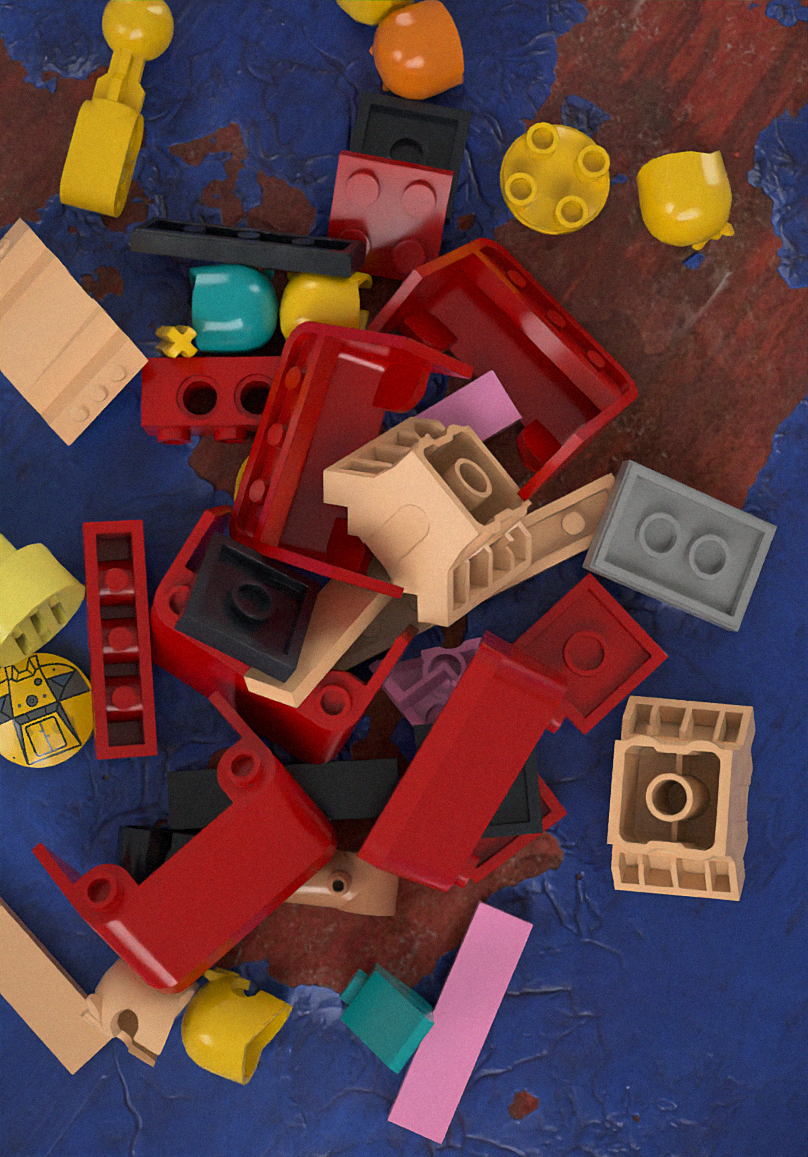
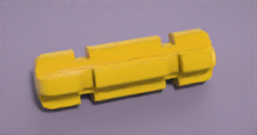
M161 325L154 333L161 340L155 349L163 356L191 358L198 350L190 343L197 333L189 326L176 325L174 327Z

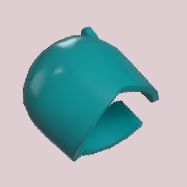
M221 263L189 269L190 281L195 283L192 297L193 329L197 333L195 337L196 345L203 355L249 354L263 348L271 340L278 325L279 311L277 295L270 281L274 275V268L259 270L255 266Z

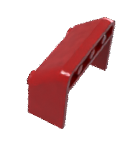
M478 238L414 269L366 329L367 331L387 334L397 328L401 332V336L413 339L441 353L449 349L459 361L474 367L473 375L477 379L491 370L494 371L521 415L520 423L525 427L516 438L520 460L529 470L536 473L517 493L524 502L557 476L638 397L637 386L626 370L504 247L487 238Z
M311 321L299 324L288 336L279 360L230 514V538L259 552L261 555L331 579L401 599L404 591L403 587L366 575L373 558V553L358 536L348 535V507L324 503L323 470L377 438L386 411L405 413L414 408L426 392L431 372L471 379L474 367L404 336Z
M225 504L206 509L156 590L149 615L151 659L155 664L206 698L210 697L215 691H218L247 725L303 762L310 764L327 763L334 759L342 750L419 629L409 624L402 631L368 684L347 671L339 669L330 670L298 708L248 691L244 675L251 666L174 629L204 546L214 530L223 534L229 524L233 507Z
M486 630L474 656L379 817H376L356 857L379 870L447 893L452 884L463 889L480 860V857L472 851L545 729L555 734L572 706L573 702L564 698L568 689L566 676Z
M215 691L208 699L241 738L224 753L217 768L218 783L233 803L140 885L131 874L115 864L98 865L81 876L76 869L41 842L31 850L79 915L145 984L162 994H176L192 985L323 868L334 856L338 845L337 832L330 820L218 691Z

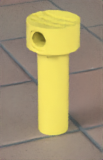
M1 533L0 667L4 668L17 664L47 644L77 612L85 597L86 587L68 572L43 544H31L17 550Z

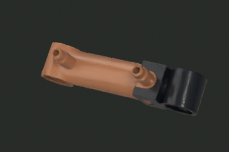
M119 825L114 864L125 869L140 885L199 832L176 831L139 825ZM336 849L332 859L284 903L338 908L345 912L364 915L394 916L396 914L399 876L379 870L356 857L359 850Z

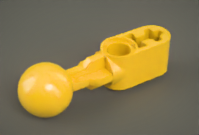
M110 0L107 3L102 16V30L107 44L113 50V55L108 73L97 79L92 100L84 101L80 108L61 177L60 201L62 204L116 218L121 215L143 138L144 117L141 114L146 92L140 82L145 63L162 55L169 47L173 38V16L164 0Z

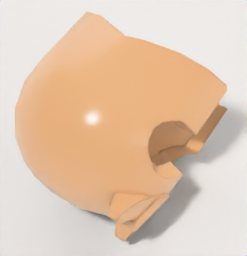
M119 958L102 976L95 989V993L90 994L86 998L88 1008L80 1016L87 1023L98 1028L105 1036L121 1039L129 1049V1053L154 1067L157 1056L161 1054L174 1019L196 994L200 984L195 981L182 992L162 994L145 984Z

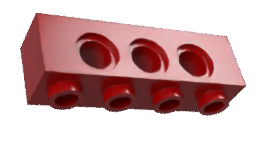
M281 356L147 358L148 362L142 368L141 426L149 436H157V443L166 445L191 443V436H214V442L219 444L247 443L248 435H256L262 414H252L244 409L245 400L249 394L257 390L270 392ZM206 390L217 395L216 405L209 413L196 415L189 412V401L197 392Z
M143 520L83 522L81 534L84 584L86 587L85 600L95 759L158 755Z

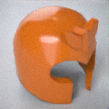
M425 0L390 12L381 20L374 33L373 46L370 47L369 52L374 56L376 69L383 81V92L387 93L391 90L393 93L406 99L423 100L463 83L464 60L459 33L452 16L442 2Z

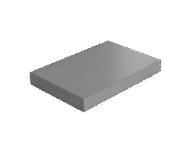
M632 460L622 461L582 568L725 630L738 632L777 526Z

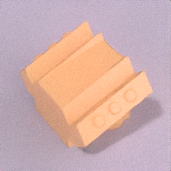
M19 218L0 240V371L60 438L70 446L143 368L148 359L94 298L92 299L83 290L67 268L44 245L33 230Z
M409 417L323 470L324 503L348 507V535L358 536L368 546L387 570V574L392 579V584L403 587V593L417 595L418 622L449 627L531 567L532 535L520 520L527 514V508L532 503L529 499L524 502L517 493L520 488L469 425L461 427L453 424L445 429L439 420Z
M641 696L629 697L622 719L621 740H615L607 836V844H613L611 870L615 890L740 901L745 880L743 857L748 841L747 805L749 785L751 784L753 771L751 747L756 731L752 706Z

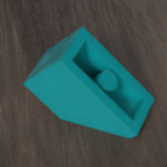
M377 962L368 974L359 968L339 995V998L346 1003L341 1011V1021L396 1074L401 1071L434 1025L432 1004Z

